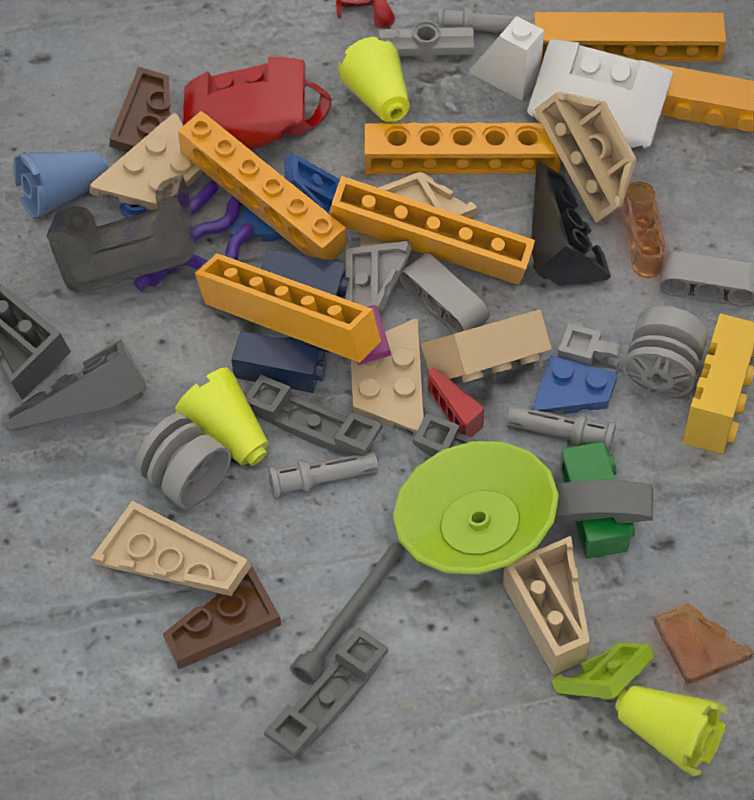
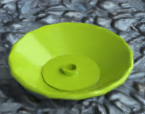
M471 441L443 449L414 469L399 489L393 512V520L399 542L418 562L444 573L478 575L510 566L537 548L555 522L559 494L551 470L532 452L506 442Z

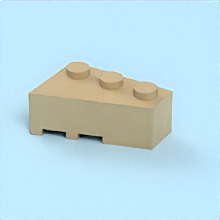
M541 309L420 343L428 371L436 368L448 379L462 376L463 382L484 377L482 373L484 369L491 368L492 374L511 369V361L519 359L520 365L540 360L539 353L552 349Z
M571 536L526 554L512 565L504 567L503 586L552 675H556L587 660L590 644L583 600L581 599L578 585V572L573 557Z

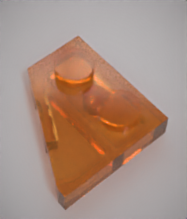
M689 603L658 614L654 618L653 623L687 685L753 658L754 652L751 647L746 644L743 647L726 635L727 630L716 622L707 620L702 612Z

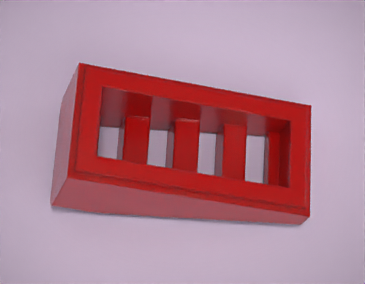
M436 368L430 369L428 371V391L449 421L460 425L458 432L472 438L483 428L484 407Z

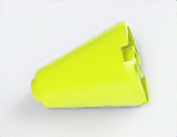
M369 37L357 41L344 52L346 57L342 64L339 61L338 76L342 84L383 121L388 123L399 121L408 113L410 104L397 49L390 41H381L378 37Z
M228 367L217 369L206 376L210 382L205 383L201 387L196 383L181 397L175 406L177 411L175 413L184 414L203 429L204 435L209 434L230 450L231 458L243 466L249 463L251 466H254L267 455L268 452L265 449L269 442L234 373Z
M636 685L630 687L629 690H623L615 705V709L618 711V719L681 770L693 777L702 772L697 769L702 761L709 764L714 757L726 727V723L720 721L721 712L727 714V708L724 704Z

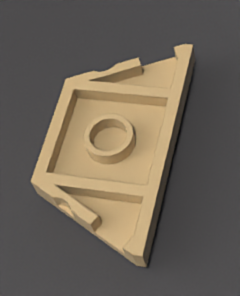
M176 113L170 115L93 181L89 186V193L99 197L100 192L119 197V202L143 205L146 209L156 212L164 209L203 174V171L193 164L187 156L180 153L178 130L183 125Z
M421 171L378 187L467 218L477 216V207L474 203L469 202L465 204L454 197V191L444 185L436 184L431 177ZM360 233V247L390 243Z
M412 319L385 332L392 356L360 365L356 361L351 360L353 412L370 419H375L382 423V425L392 429L396 425L413 432V437H415L424 419L418 319Z

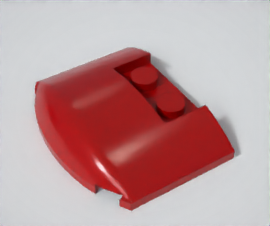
M268 57V63L213 76H211L209 71L204 72L184 86L182 125L184 126L202 111L249 150L268 145L283 138L281 131L292 123L296 122L298 128L305 123L304 60L288 57Z

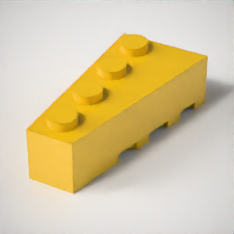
M720 313L702 374L697 384L696 393L690 406L683 444L724 454L727 442H735L740 423L733 421L735 413L743 414L748 394L741 392L743 385L751 386L754 375V366L749 365L751 357L754 358V322Z

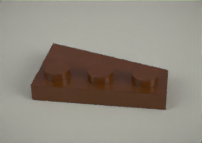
M138 66L111 134L109 147L126 152L130 151L170 116L169 75Z
M251 565V568L231 596L216 593V596L203 607H195L165 631L163 637L178 669H181L281 625V620Z

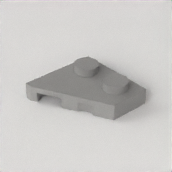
M408 241L346 248L345 277H349L350 280L345 299L366 307L376 305L379 313H382L412 251L411 244Z

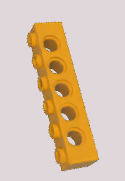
M200 111L178 130L181 154L187 156L193 164L304 255L333 261L346 249L345 226L204 112Z
M541 122L365 123V175L415 174L420 171L424 174H536V165L540 161L560 174L561 158Z

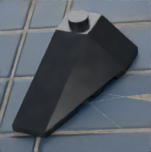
M540 161L536 165L531 239L535 240L531 252L534 260V270L541 278H548L559 286L607 281L611 274L601 247L599 245L593 247L587 235L592 230L589 224L583 221L579 214L574 211L578 204L564 177Z

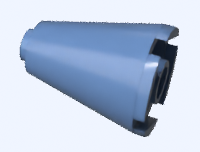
M97 151L26 152L19 154L13 160L16 187L22 185L25 196H21L20 200L32 218L42 217L89 191L90 184L109 169L106 158L100 156Z

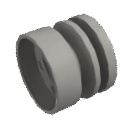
M655 306L645 309L638 316L632 343L629 345L628 354L624 361L623 372L626 378L635 387L661 397H678L689 393L694 387L700 360L702 359L709 334L705 324L695 315L675 307Z
M176 413L163 419L151 430L137 452L134 465L136 472L148 479L152 485L157 488L162 487L163 494L179 507L189 509L203 502L216 489L228 470L231 453L229 449L211 435H204L203 429L193 423L187 416L182 413Z

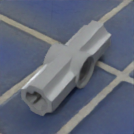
M420 21L413 28L379 29V40L390 41L397 49L399 56H413L422 63L433 62L439 55L474 54L473 27L439 28L432 21Z

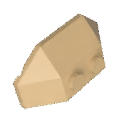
M556 92L534 110L595 223H598L622 207L637 159L605 101Z

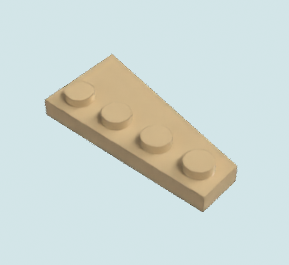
M131 501L91 557L95 565L229 596L233 594L251 568L246 558L134 501Z

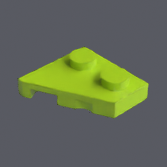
M619 642L604 650L603 653L580 663L581 673L571 678L559 674L551 681L556 693L598 697L603 700L614 699L621 694L622 690L634 677L642 672V669L654 658L650 644Z

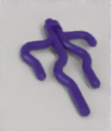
M208 182L193 199L175 207L168 213L163 224L164 240L157 249L137 240V237L144 230V223L140 220L134 221L125 231L123 242L131 252L145 258L136 269L139 276L133 281L135 287L141 291L148 285L156 287L171 269L178 266H189L199 270L208 260L187 251L201 237L224 232L233 226L239 217L242 203L232 196L227 203L226 213L222 218L194 226L177 242V223L181 219L199 211L218 191V184L216 182ZM245 223L238 229L227 243L224 256L238 260L241 246L254 232L252 224Z

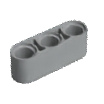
M681 251L670 252L664 257L660 289L664 293L676 297L739 307L753 306L754 263Z
M424 253L406 266L399 276L404 289L453 334L479 327L490 317L489 310L481 298L429 253Z

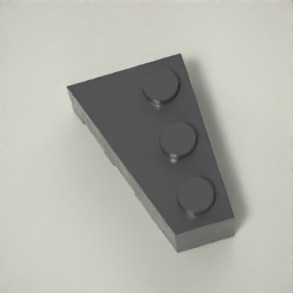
M0 283V362L10 382L23 400L71 351L60 332Z

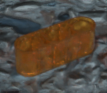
M635 181L628 185L622 210L623 221L634 272L643 278H653L659 275L662 270L666 245L655 191L649 183Z

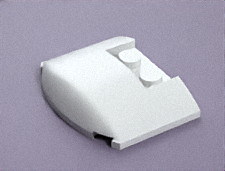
M550 39L527 113L532 119L534 116L538 122H541L534 109L556 92L605 101L630 148L643 145V149L648 148L652 144L673 77V71L644 60L637 61L584 47L576 42Z

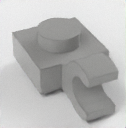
M568 323L558 348V357L590 366L593 359H597L602 365L617 369L621 359L619 353L622 345L615 342L601 341V331Z

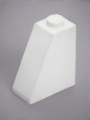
M516 16L472 66L470 74L523 101L535 87L541 69L544 30Z

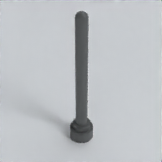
M393 543L312 651L299 654L292 663L290 670L299 680L305 684L313 685L323 674L324 658L403 554L404 548L400 543Z

